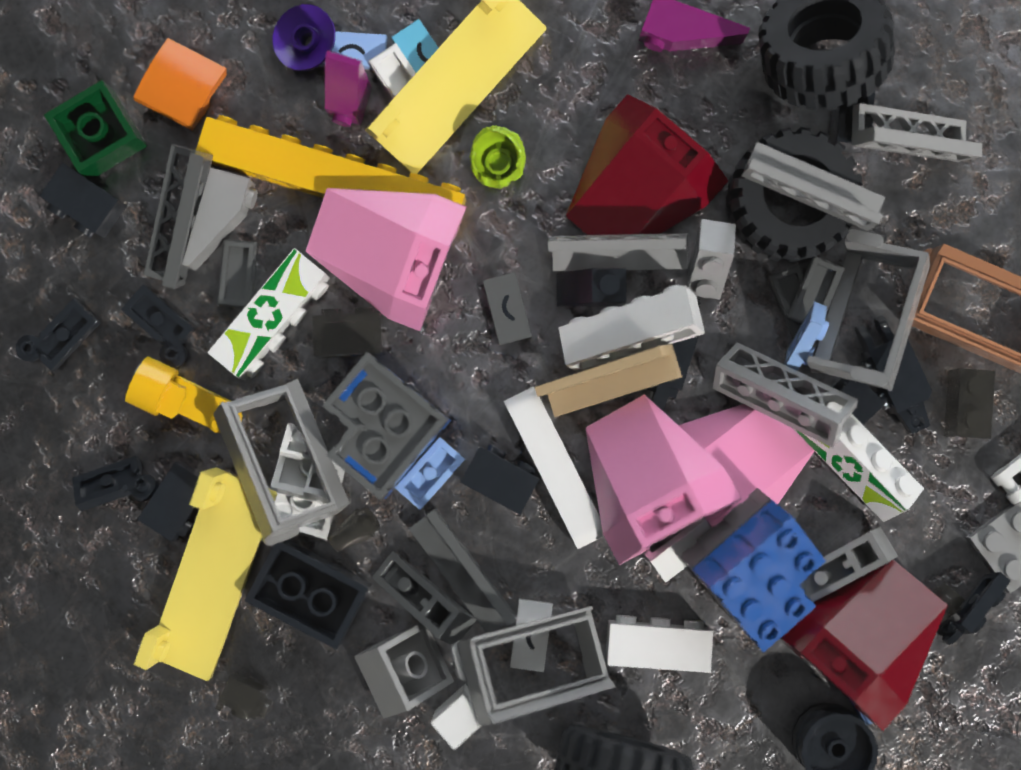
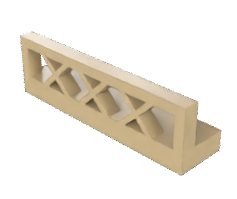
M669 344L536 386L535 390L537 397L548 395L554 417L681 378L682 375L673 346Z

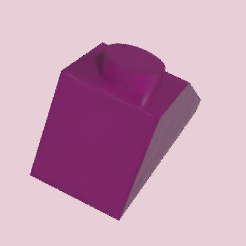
M653 0L641 30L639 41L644 42L647 48L657 52H662L663 49L671 52L743 44L750 27L676 0Z
M327 51L325 56V110L329 117H332L331 121L345 127H351L352 123L361 125L372 89L362 61Z

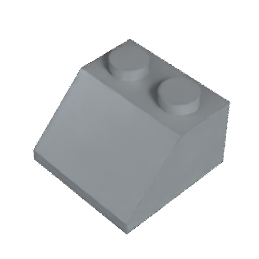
M421 623L378 642L354 656L383 719L409 711L454 682L431 632Z

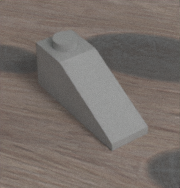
M210 167L182 265L196 271L218 248L223 239H226L247 216L248 209L254 208L258 190L255 189V183L250 178Z
M880 526L824 556L823 558L826 562L809 574V577L800 586L805 591L804 594L812 602H815L898 557Z

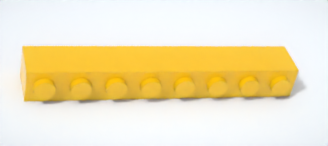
M218 115L217 119L206 116L196 148L197 151L213 155L211 165L320 198H324L327 188L436 194L464 206L466 202L465 194L460 193L461 188L455 185L442 183L440 187L428 183L429 179L419 174L410 173L409 177L396 174L397 169L386 164L378 163L377 168L364 164L365 159L359 156L346 154L345 158L333 155V150L319 144H314L313 148L300 145L301 140L285 134H282L281 139L269 135L267 129L256 125H250L249 129L237 126L238 122L222 115Z

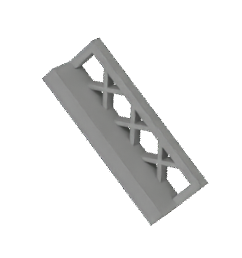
M863 103L853 105L852 146L955 162L982 157V143L966 141L965 120ZM865 114L871 115L877 127L864 129ZM894 119H897L905 131L891 129L889 124ZM921 123H924L931 135L919 134L916 128ZM948 127L954 128V139L945 138L942 133Z
M759 142L754 145L741 175L744 178L867 231L879 225L883 214L879 213L885 200L884 196Z
M688 233L553 236L548 240V251H552L553 271H575L590 268H626V270L688 269Z
M738 342L716 364L713 389L832 448L840 439L843 423L857 407L858 399ZM740 356L750 361L752 365L741 366L733 361ZM773 372L779 375L781 379L770 380L764 377L763 373ZM804 387L810 390L812 394L801 395L795 392L793 388ZM835 402L844 407L838 413L826 407L824 403Z

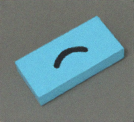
M419 19L391 37L393 43L398 45L416 73L439 48Z

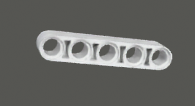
M534 386L503 401L577 549L604 537L600 516L540 397H537Z

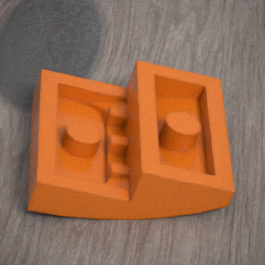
M167 38L145 72L134 94V101L193 131L209 109V99L227 76L226 68Z

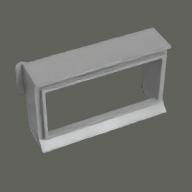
M851 229L845 239L848 251L843 264L845 269L826 318L829 326L824 338L818 343L815 356H808L807 364L812 373L833 375L892 391L930 268L929 252L885 244L880 234ZM862 259L915 270L884 372L831 361Z
M298 378L282 386L226 403H220L213 415L263 536V542L266 545L271 546L298 535L299 527L338 514L350 504L332 460L326 456L329 452ZM286 398L329 503L281 519L238 413Z
M592 606L452 644L451 653L457 677L461 681L467 680L478 726L495 724L616 687L608 676L591 613ZM574 624L587 679L496 705L482 648Z

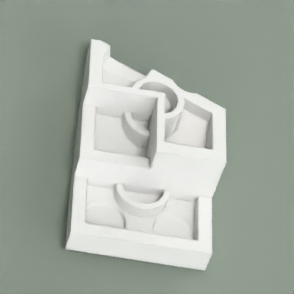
M288 423L270 489L277 492L275 506L281 519L329 503L300 431L294 424ZM333 462L342 483L345 471ZM334 515L299 527L298 535L327 542Z

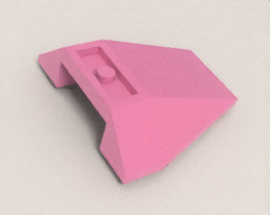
M327 188L305 252L385 317L420 331L430 307L431 297L449 248L457 235L467 207L436 194Z
M645 394L585 427L602 532L619 565L649 550L650 545L706 515L712 516L742 499L726 469Z
M745 404L679 425L726 469L742 498L740 501L712 516H704L711 528L714 525H718L723 520V517L739 503H743L757 488L778 504L814 453V450L793 428Z

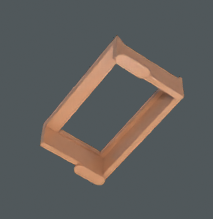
M945 243L934 249H926L924 252H929L930 268L912 327L1021 374V353L924 312L944 263L1021 296V276Z

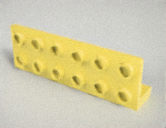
M481 0L365 131L408 171L417 174L545 32L546 26L520 0Z
M217 467L203 471L199 476L190 502L191 506L199 508L160 623L144 634L134 665L145 670L158 662H163L205 681H209L213 677L258 551L262 534L240 479L237 475ZM269 489L275 503L277 492Z

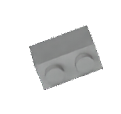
M701 219L689 262L687 287L696 296L720 300L734 257L736 224Z

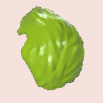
M492 125L483 128L475 136L469 158L472 172L480 183L491 188L503 189L511 181H516L523 175L526 154L523 142L516 132L506 127Z

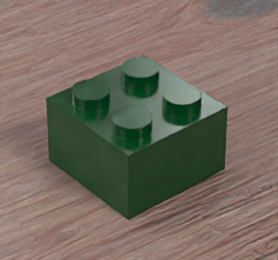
M103 80L44 114L78 173L89 180L94 179L147 147L115 91Z

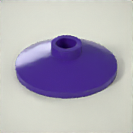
M311 4L294 6L287 10L275 25L272 39L274 52L278 59L290 69L297 71L314 69L325 62L326 52H332L336 38L335 26L330 16L318 6ZM312 36L311 42L306 46V39Z

